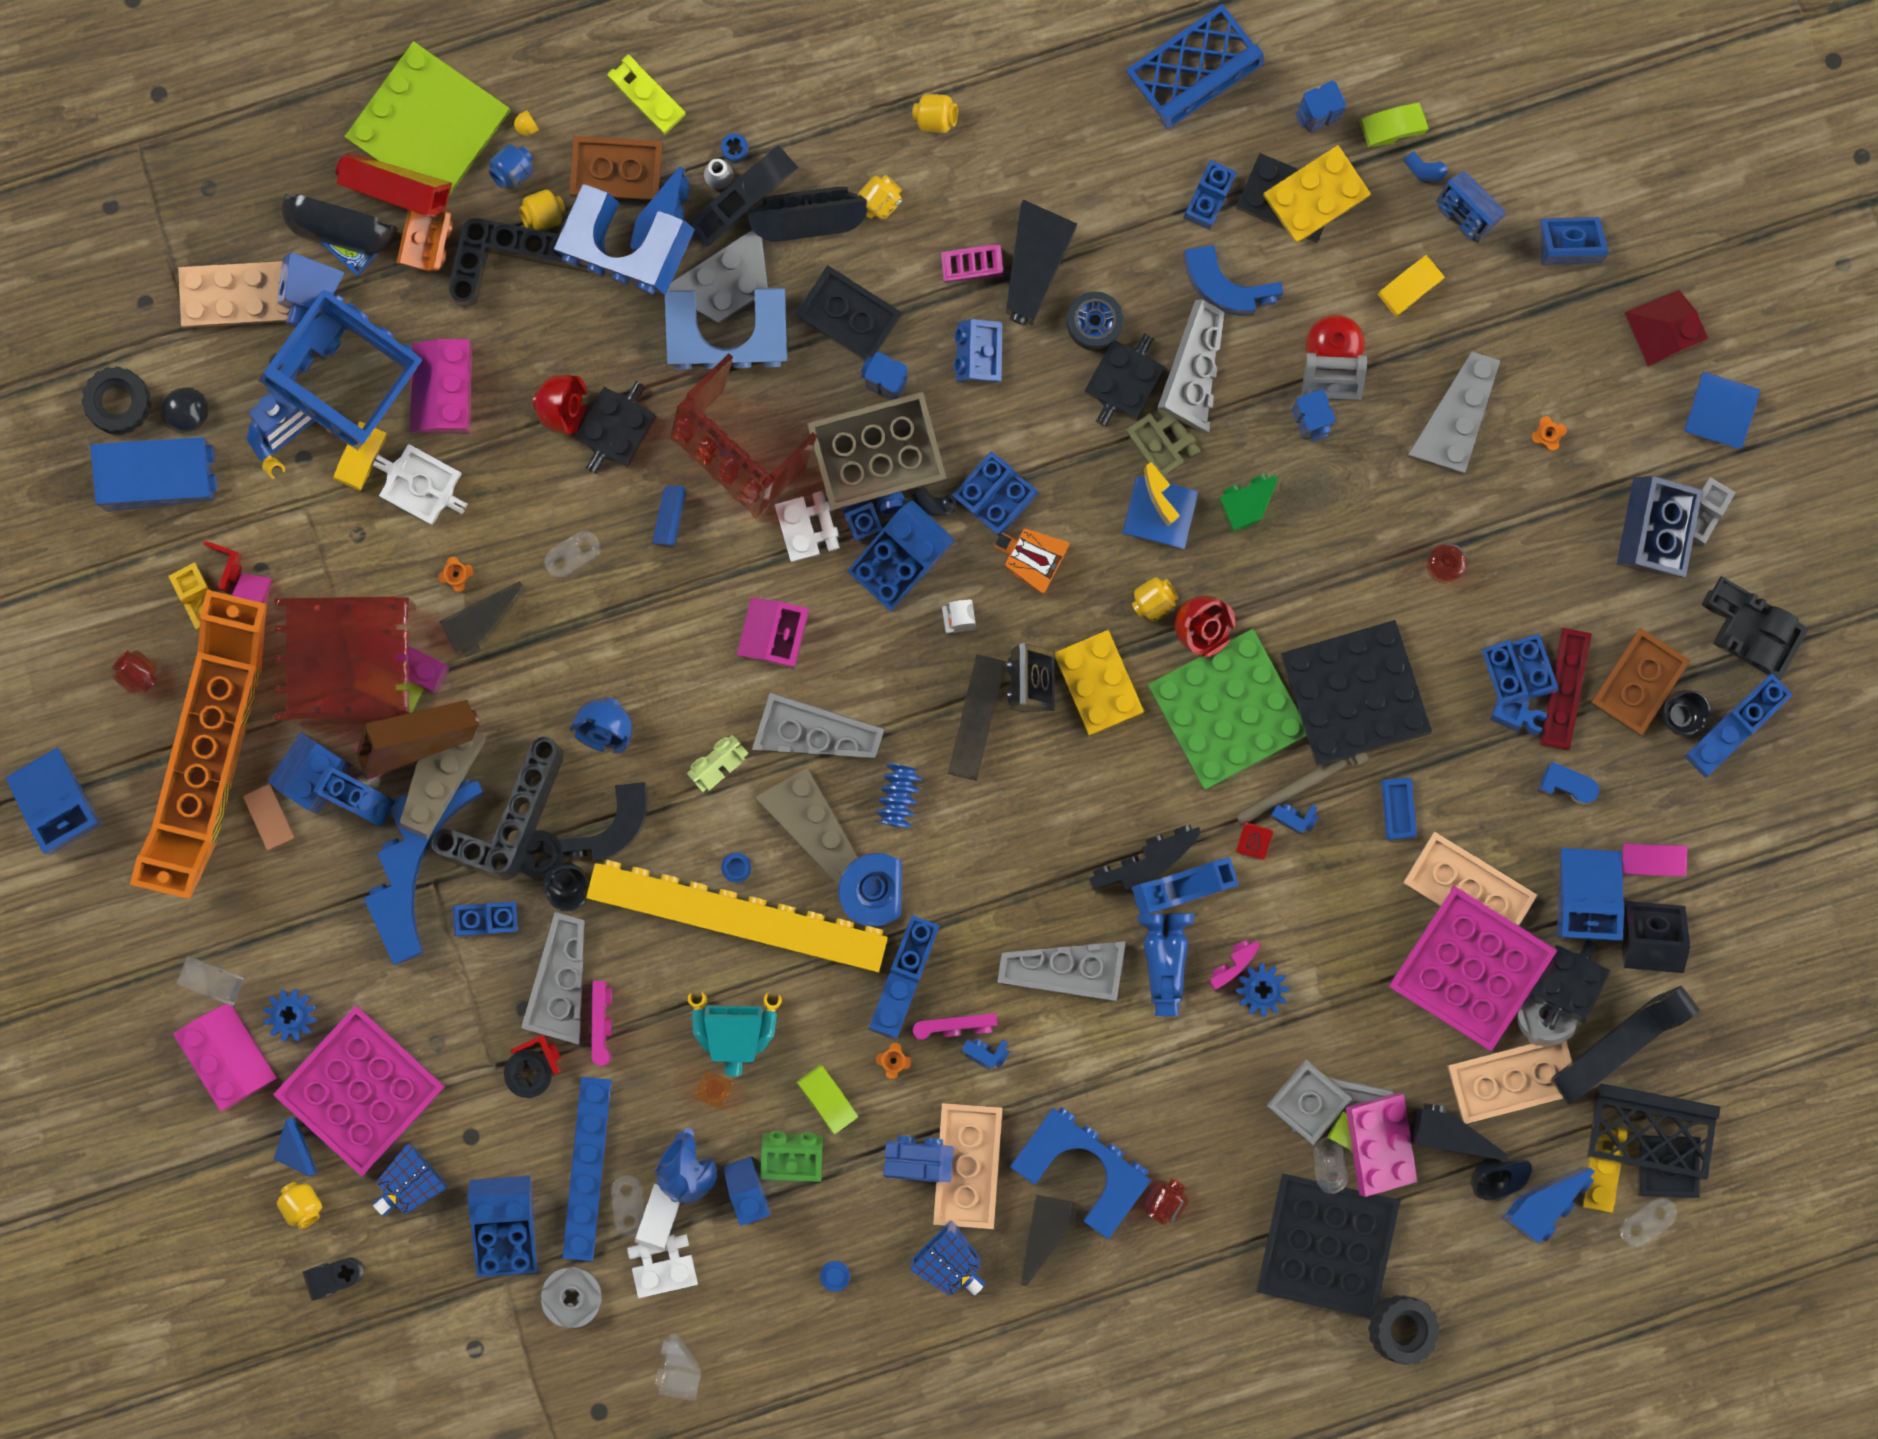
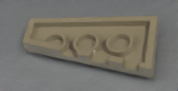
M475 732L471 741L418 760L400 819L401 828L425 839L429 838L486 741L484 735Z
M805 768L757 795L755 798L839 885L840 878L845 869L858 857L808 768Z

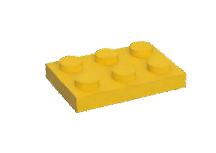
M1339 145L1263 194L1295 244L1371 195Z
M1109 630L1055 652V660L1088 736L1144 713Z

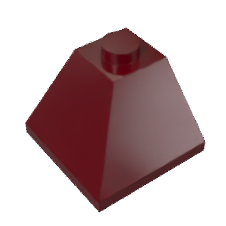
M1680 290L1624 313L1647 367L1698 347L1709 339L1697 311Z

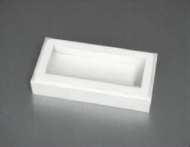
M654 1184L635 1242L664 1251L680 1202L671 1201L662 1192L659 1185Z

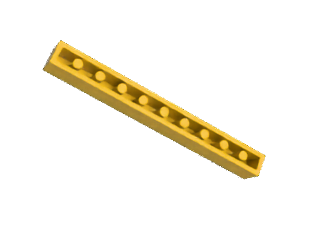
M604 859L603 864L595 863L586 896L587 899L877 973L880 972L888 937L882 936L884 930L866 926L865 931L854 929V922L838 918L836 924L824 921L825 915L811 911L807 912V916L795 914V907L778 904L777 909L767 907V900L749 896L748 901L736 899L738 893L720 889L719 894L708 892V885L692 881L690 887L678 884L679 878L662 874L661 879L649 877V870L633 867L631 872L621 870V863Z

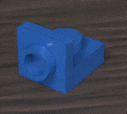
M1284 804L1283 807L1276 805L1269 817L1301 835L1305 829L1309 832L1312 830L1319 816L1314 814L1318 807L1313 804L1309 807L1303 819L1298 817L1300 812L1297 809Z

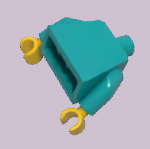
M701 992L702 1001L699 1004H694L693 994L690 993L688 995V1002L694 1008V1011L691 1012L695 1039L705 1052L710 1053L712 1061L724 1062L725 1075L732 1077L742 1075L743 1062H753L755 1055L763 1052L774 1037L777 1022L775 1010L780 1007L782 1002L781 996L778 995V1003L776 1005H769L767 1002L768 993H766L763 999L766 1011L763 1012V1006L707 1005L708 999L703 992Z

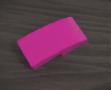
M1623 843L1622 874L1686 876L1688 845Z
M1246 939L1232 947L1234 953L1228 956L1234 966L1229 968L1226 963L1211 971L1214 977L1208 979V982L1213 990L1225 985L1248 965L1260 947L1258 941L1250 943Z

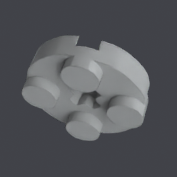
M1530 992L1517 1014L1519 1028L1527 1036L1529 1042L1534 1045H1557L1570 1039L1575 1033L1578 1021L1571 1017L1560 1016L1554 1030L1549 1029L1550 1023L1546 1028L1543 1025L1545 1020L1541 1016H1543V1011L1548 1009L1542 1003L1529 998Z
M579 1267L562 1268L554 1272L545 1281L541 1293L542 1309L547 1318L554 1324L567 1328L581 1327L589 1323L597 1315L602 1303L601 1287L597 1279L590 1272ZM567 1289L571 1292L576 1290L579 1293L577 1297L579 1303L576 1306L573 1303L565 1304L564 1299L567 1296L564 1292Z

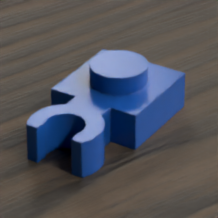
M1497 697L1490 720L1514 731H1518L1522 725L1529 734L1538 735L1542 728L1536 726L1533 723V719L1543 722L1547 715L1540 710H1527L1530 702L1526 700L1500 705Z

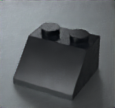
M1626 901L1622 940L1624 968L1684 973L1690 951L1686 906Z

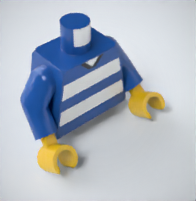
M272 392L270 395L263 396L259 404L250 410L249 416L252 422L249 424L247 441L259 460L264 461L262 465L263 470L272 479H275L272 475V469L278 466L284 473L285 466L277 458L272 457L271 454H275L314 423L315 420L275 392Z

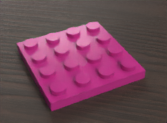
M1453 885L1390 982L1389 987L1492 1051L1556 954L1557 949L1456 885Z
M355 1005L273 1095L363 1177L445 1086L359 1006Z

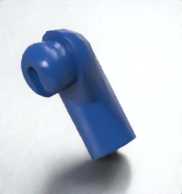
M1415 151L1403 159L1420 181L1438 182L1448 173V168L1444 162L1424 163Z

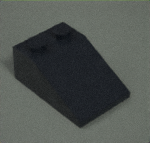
M1019 643L1011 649V657H1009L1007 662L1008 673L1011 675V687L1008 689L1007 699L1009 705H1011V710L1018 712L1055 711V651L1027 643Z
M1424 1103L1423 1109L1415 1108L1411 1133V1143L1413 1145L1507 1161L1508 1154L1455 1115L1445 1113L1446 1107Z

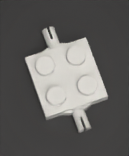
M410 444L407 445L402 456L394 463L380 455L376 457L377 461H374L373 466L388 474L386 484L379 495L384 500L432 526L439 513L446 506L459 512L461 515L464 513L465 510L463 508L466 509L468 503L452 496L461 472Z

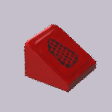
M1244 822L1235 852L1265 860L1274 830Z

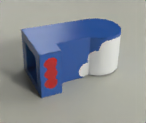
M1554 762L1548 763L1537 790L1549 796L1555 789L1569 795L1574 802L1582 805L1594 801L1599 794V786L1594 779Z

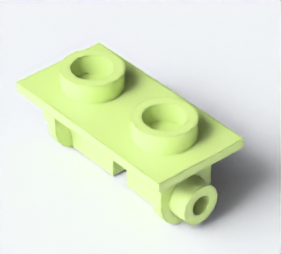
M733 735L718 741L713 748L714 751L706 757H700L691 765V770L687 774L696 782L695 784L702 792L706 789L710 791L725 778L719 770L722 765L731 773L746 760L744 757L749 753Z

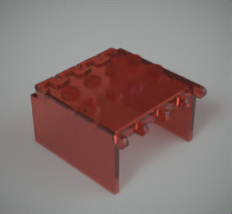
M728 353L687 393L686 398L677 406L670 439L673 442H677L693 461L696 460L711 474L713 480H717L733 495L732 497L736 501L744 505L752 513V516L758 519L764 510L805 470L817 435L812 432L772 473H768L755 460L753 461L750 458L751 456L733 439L730 440L728 434L712 419H708L704 413L724 392L733 356Z
M391 596L275 599L276 606H286V625L275 626V633H286V656H275V663H286V686H275V693H286V713L275 714V720H289L296 725L367 724L410 713L409 690H397V685H409V660H397V655L409 654L408 630H397V625H407L408 610H416V604L410 598Z

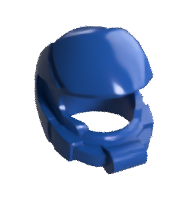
M690 1128L676 1134L675 1140L666 1148L654 1172L657 1175L660 1189L673 1202H696L712 1190L716 1184L717 1171L712 1157H708L697 1162L694 1132Z

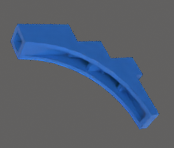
M468 779L461 782L428 839L401 828L400 819L408 794L395 799L396 805L390 807L404 841L400 842L398 838L384 843L382 845L383 850L377 852L391 886L387 888L386 884H381L369 890L370 896L364 898L394 965L401 964L424 953L417 932L414 911L415 887L420 866L431 844L433 835L461 808L485 794L481 783L478 781L472 783V780Z

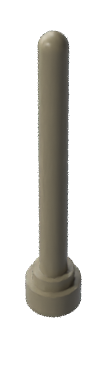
M1362 753L1323 765L1239 813L1237 819L1241 824H1244V822L1248 823L1349 764L1351 766L1355 764L1359 766L1368 761L1369 758L1366 753Z

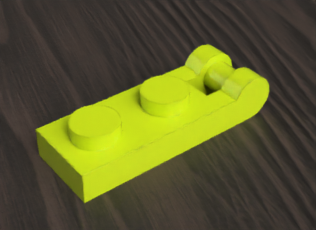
M627 54L621 60L622 64L616 70L612 69L607 74V77L665 135L686 113ZM631 72L636 78L628 84L624 78Z

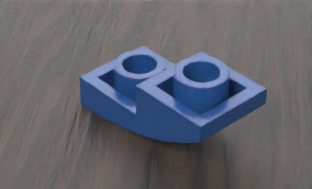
M1210 160L1183 218L1210 230L1237 172Z
M871 500L841 507L855 541L882 530Z
M516 902L452 906L454 936L518 932Z

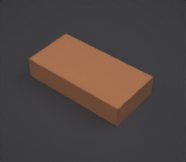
M271 784L243 796L267 851L296 839Z

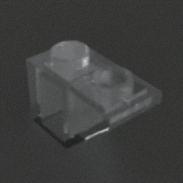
M187 956L177 985L234 1006L245 978L196 957Z
M672 1332L670 1339L664 1338L661 1356L666 1357L664 1369L658 1368L655 1386L660 1387V1395L695 1401L697 1399L702 1367L679 1333Z

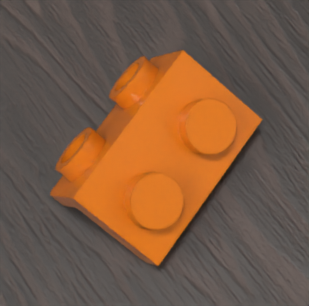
M408 210L396 264L428 273L438 271L444 265L446 259L444 246L446 239L449 238L452 231L451 213L441 212L426 216Z

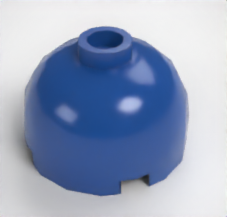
M612 698L597 699L585 703L577 712L570 727L571 732L573 730L576 731L574 737L584 745L604 752V746L614 748L612 753L616 754L622 753L627 749L633 730L630 716L621 707V704Z

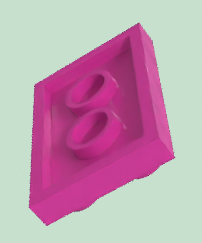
M1394 1093L1346 1107L1359 1195L1367 1197L1417 1182L1404 1094Z

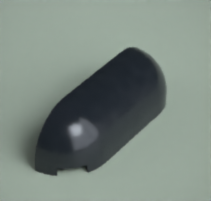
M831 187L778 194L763 198V204L749 210L748 218L752 230L759 237L769 241H786L848 232L862 223L867 213V200L861 194L858 196L855 193L849 192L848 187Z
M285 194L283 199L282 216L285 224L294 234L359 254L369 255L382 252L393 242L398 230L394 225L377 222L378 218L306 196L296 194L295 197H291Z

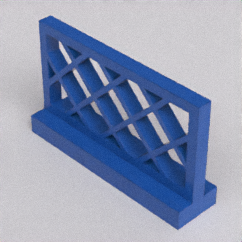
M1221 4L1127 68L1126 73L1168 130L1264 65V54L1257 44L1254 45L1226 7ZM1222 15L1228 23L1227 31L1210 30L1211 21ZM1192 34L1203 35L1202 49L1185 47L1187 38ZM1208 36L1225 39L1223 52L1206 50ZM1229 39L1242 41L1246 49L1239 54L1227 53ZM1167 51L1180 52L1178 65L1161 63L1163 54ZM1184 53L1201 55L1199 68L1182 66ZM1205 56L1221 58L1220 67L1214 71L1202 69ZM1144 67L1156 68L1154 82L1141 80L1136 72ZM1160 69L1177 71L1174 85L1158 83ZM1180 73L1197 74L1196 83L1191 87L1179 86ZM1147 87L1152 88V93L1147 89ZM1156 89L1173 91L1172 99L1163 106H1160L1155 99Z

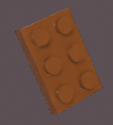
M573 136L570 197H577L582 185L585 184L607 192L617 200L650 202L660 190L663 142Z
M1639 628L1590 704L1641 736L1691 660L1642 628Z

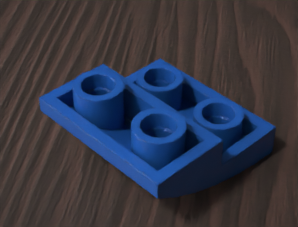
M1703 371L1693 397L1694 402L1684 431L1742 449L1760 389Z
M990 451L952 496L988 529L1000 537L1001 533L1006 532L1039 493L1037 489L1015 473L1012 467Z
M1136 476L1122 534L1147 542H1157L1176 549H1185L1198 491L1170 484L1162 492L1164 497L1180 515L1177 520L1167 526L1150 498L1145 477Z
M1539 633L1512 643L1510 640L1481 649L1500 705L1521 702L1559 691Z

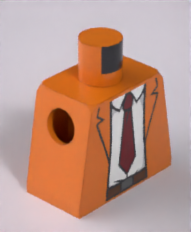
M1024 528L1018 540L1002 532L994 548L1009 555L1004 568L1043 597L1070 543Z

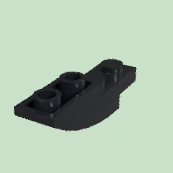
M778 145L716 197L689 225L695 229L694 232L707 247H710L751 208L757 206L763 198L767 197L799 167Z
M1189 824L1173 830L1175 836L1164 839L1163 835L1160 834L1146 839L1147 845L1141 847L1143 860H1139L1137 855L1122 860V867L1111 870L1110 865L1094 870V877L1088 879L1092 891L1121 881L1123 890L1126 892L1131 890L1133 886L1150 881L1167 870L1186 853L1200 835V828L1192 829Z

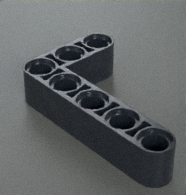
M471 218L463 224L449 292L454 302L461 307H470L477 302L488 252L587 273L591 272L586 270L587 266L579 264L578 268L570 266L556 255L554 247L560 236L559 234L480 218ZM474 228H482L484 234L481 239L472 240L469 238L470 231ZM503 234H511L513 241L508 246H501L498 244L499 237ZM531 240H540L542 247L539 251L530 252L527 250V245ZM469 256H474L478 259L477 265L472 269L463 267L464 260ZM462 285H468L472 288L470 295L466 298L457 296V290Z
M546 736L538 737L533 741L491 844L450 829H441L432 837L431 845L433 850L446 861L506 881L514 878L521 867L563 762L564 754L560 746L553 739ZM546 748H553L552 754L548 758H541L542 752ZM541 775L540 783L536 786H530L532 778ZM524 803H530L528 812L519 814L520 807ZM519 830L518 838L513 842H508L510 833ZM453 839L452 848L448 851H443L445 842ZM481 849L480 856L476 860L471 861L470 854L472 851ZM503 858H508L506 867L497 870L498 862Z
M1682 985L1665 991L1634 1012L1554 1075L1550 1081L1569 1105L1587 1093L1661 1033L1684 1024L1694 1017L1700 1009Z

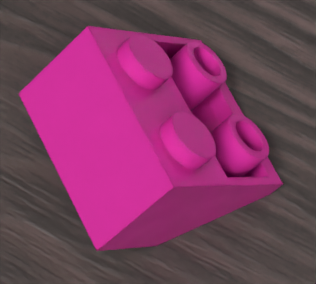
M751 597L737 656L795 670L809 609L780 601Z

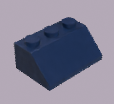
M1655 476L1633 477L1616 565L1642 572L1686 577L1703 490Z

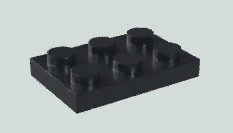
M1259 153L1236 209L1285 229L1263 194L1300 169ZM1325 226L1306 237V239L1318 243Z
M829 265L826 266L795 314L797 318L865 361L868 356L873 358L875 353L879 352L903 315L901 311Z

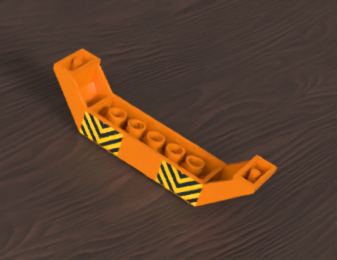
M206 590L199 617L200 630L196 660L152 828L140 854L137 855L130 885L186 899H191L217 843L262 670L267 604Z

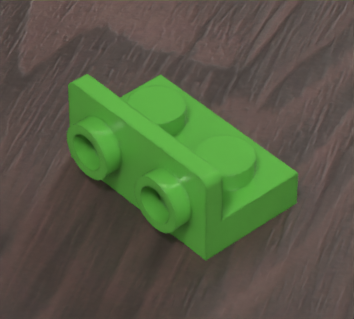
M781 1131L764 1133L761 1150V1179L821 1182L823 1136L811 1132H804L800 1135L786 1134Z

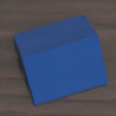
M1600 217L1540 219L1542 265L1601 263L1607 257L1608 247Z

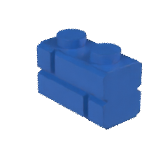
M1332 80L1321 85L1319 89L1316 87L1304 93L1298 105V111H1295L1298 123L1302 128L1306 126L1307 131L1312 133L1323 128L1324 124L1328 126L1340 120L1346 102L1337 83Z
M880 352L875 353L873 358L868 356L861 369V377L865 379L866 388L877 394L882 392V396L889 400L899 398L908 379L907 365L897 360L891 361V357Z
M1320 389L1298 397L1291 409L1295 422H1299L1297 427L1302 439L1307 440L1310 438L1312 442H1316L1328 437V433L1332 432L1331 426L1336 419L1332 408L1328 407L1329 400L1325 390Z
M898 1136L897 1141H887L886 1161L884 1164V1176L886 1178L931 1182L951 1181V1163L953 1162L954 1148L953 1146L943 1145V1139L925 1138L924 1144L915 1143L916 1137Z

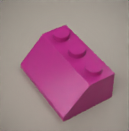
M436 339L413 343L412 351L422 361L411 376L410 433L470 434L472 344L469 339Z
M231 1002L210 1011L173 1033L220 1111H227L278 1079Z

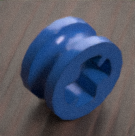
M733 133L723 139L721 150L724 158L734 163L742 161L747 156L748 145L742 135ZM734 141L740 142V149L742 151L739 154L735 152V155L729 154L730 149L727 145L730 142L734 145Z

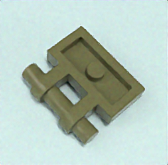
M1158 408L1157 410L1163 417L1162 420L1156 422L1150 413L1126 429L1125 432L1148 464L1152 462L1164 477L1184 463V460L1179 455L1181 450L1185 449L1191 458L1201 451L1195 444L1196 438L1193 434H1188L1178 419ZM1168 427L1171 428L1179 440L1173 445L1163 432Z

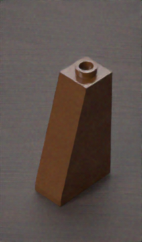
M468 700L365 724L356 752L365 778L369 779L473 740L475 731L479 726L478 715L475 710H471Z

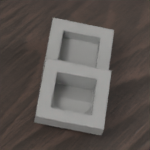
M1711 477L1702 488L1703 492L1693 542L1700 547H1703L1707 542L1718 520L1723 516L1736 493Z

